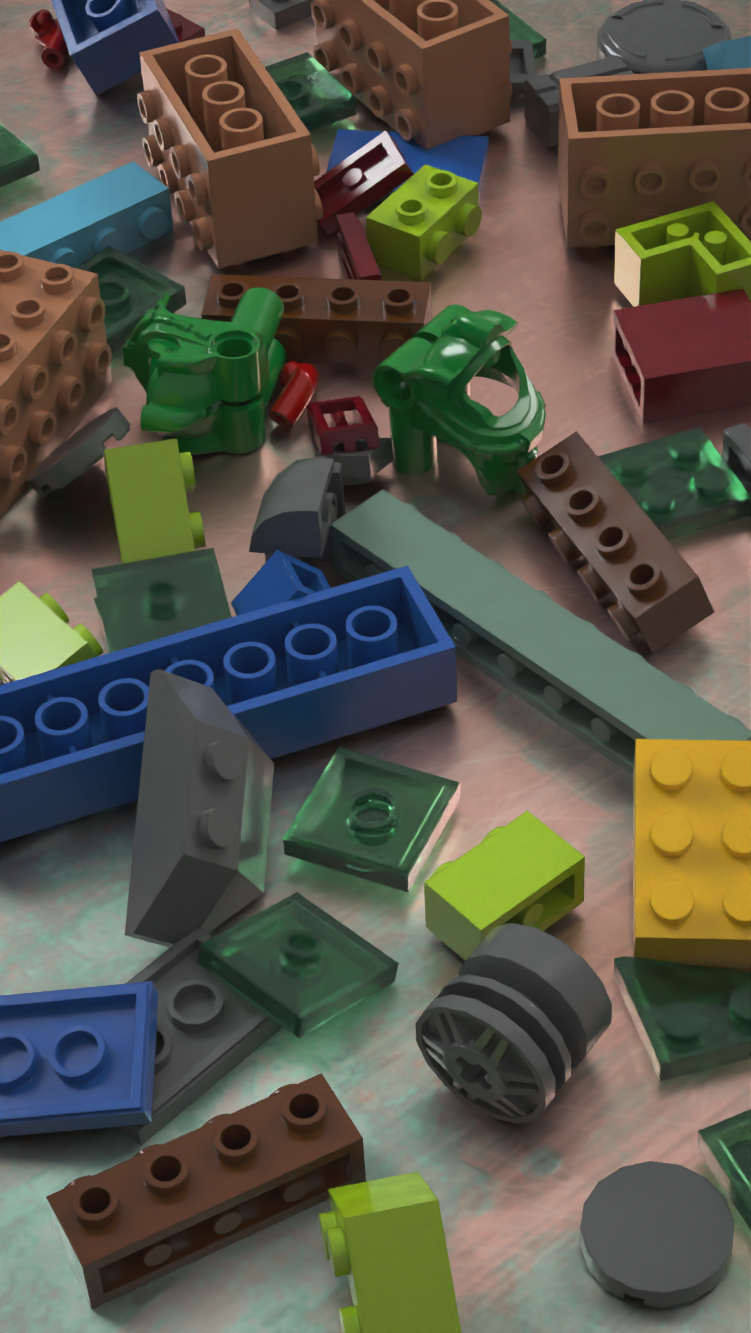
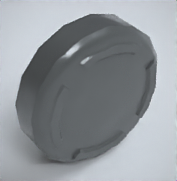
M643 0L629 4L605 20L597 31V60L618 55L628 66V71L631 70L634 74L707 70L703 49L718 42L732 40L731 29L718 15L695 2L686 0Z

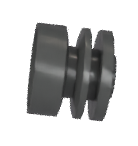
M509 923L492 928L458 971V977L451 978L439 995L424 1010L415 1023L416 1042L426 1063L437 1077L468 1105L495 1119L516 1124L535 1121L547 1108L555 1094L570 1078L571 1068L579 1065L609 1027L612 1020V1003L601 979L585 959L564 942L535 927Z

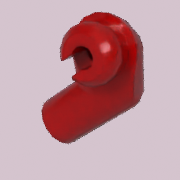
M41 9L32 15L28 25L36 33L34 38L45 47L41 54L43 63L47 67L58 69L64 65L69 51L58 19H54L49 10Z
M290 361L282 367L279 374V382L283 390L268 412L269 417L275 423L288 429L293 428L306 405L310 402L319 383V374L313 365L309 363L300 364L296 361Z

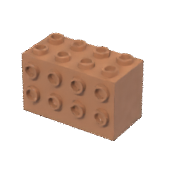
M314 0L311 3V13L316 24L317 45L314 47V57L320 70L330 75L350 95H354L371 109L376 117L383 119L399 132L404 140L414 139L427 150L462 135H483L491 129L510 122V99L513 94L510 82V55L512 53L510 15L490 0Z
M237 28L139 52L144 92L137 94V101L144 123L148 124L149 136L143 137L145 157L151 168L157 166L159 169L161 183L169 188V194H174L181 220L184 223L190 221L192 224L194 238L199 250H207L217 268L221 269L228 266H240L254 259L277 253H288L299 247L318 243L317 220L323 218V209L320 197L316 189H314V176L320 174V164L317 152L311 144V134L240 30Z
M751 68L559 78L558 189L567 248L584 247L594 249L601 246L615 245L616 229L712 201L751 240Z
M0 250V520L30 485L27 481L28 475L49 454L64 443L112 383L110 368L112 352L106 340L104 325L105 304L100 297L97 274L72 268L65 264H56Z

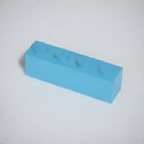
M132 161L1 221L0 250L16 252L20 255L56 264H65L72 268L90 272L174 232L169 188Z

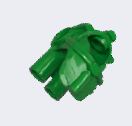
M262 287L251 288L242 295L231 322L182 316L169 312L167 310V303L170 295L166 292L153 309L145 312L143 318L133 329L130 338L122 346L124 366L130 367L133 370L139 383L147 393L146 405H143L141 411V430L156 432L163 436V440L177 438L179 453L191 452V455L218 451L244 454L258 449L265 442L266 406L269 403L280 371L286 361V351L283 345L274 338L284 314L282 300L269 289Z
M449 305L374 369L372 374L374 389L381 398L380 401L387 408L389 407L390 438H392L394 458L392 464L396 469L408 474H420L429 471L436 465L438 460V441L448 443L461 451L473 465L480 485L489 496H499L511 490L522 494L528 493L517 471L538 457L536 445L541 442L544 432L546 404L540 391L537 392L535 390V386L526 375L524 367L513 351L512 342L507 339L508 335L517 326V321L493 310L473 312L461 305ZM474 376L484 377L513 387L519 395L518 401L506 414L500 417L495 416L488 408L471 399V380Z

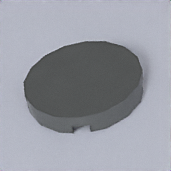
M117 407L108 410L84 426L49 454L28 475L27 481L40 497L48 496L51 490L53 491L57 488L60 490L104 457V449H107L103 444L112 436L116 440L121 441L129 432L130 423Z
M648 1161L621 1167L597 1183L583 1205L580 1246L588 1270L607 1291L623 1299L624 1293L633 1298L644 1299L645 1306L666 1308L693 1302L718 1285L726 1272L727 1263L732 1256L735 1222L726 1198L706 1177L678 1164Z

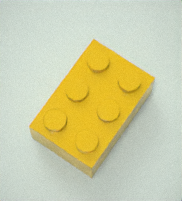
M635 740L633 767V965L751 968V741Z

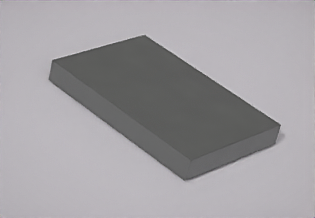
M196 929L186 937H183L127 982L152 981L159 993L151 1124L119 1127L141 1146L297 1015L295 998L203 929Z

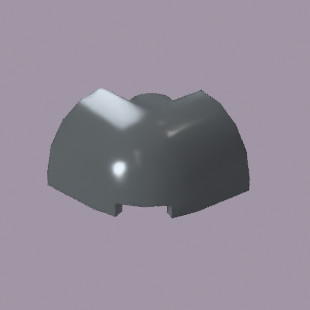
M324 455L296 460L278 473L263 495L251 536L249 552L265 553V563L276 550L311 565L312 560L333 562L330 525L346 514L342 464L334 462V459H329Z

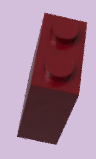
M744 289L613 310L612 356L643 424L751 405V302Z

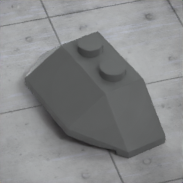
M160 669L152 671L150 674L125 936L170 948L196 929H203L207 933L211 932L264 893L274 762L211 687Z

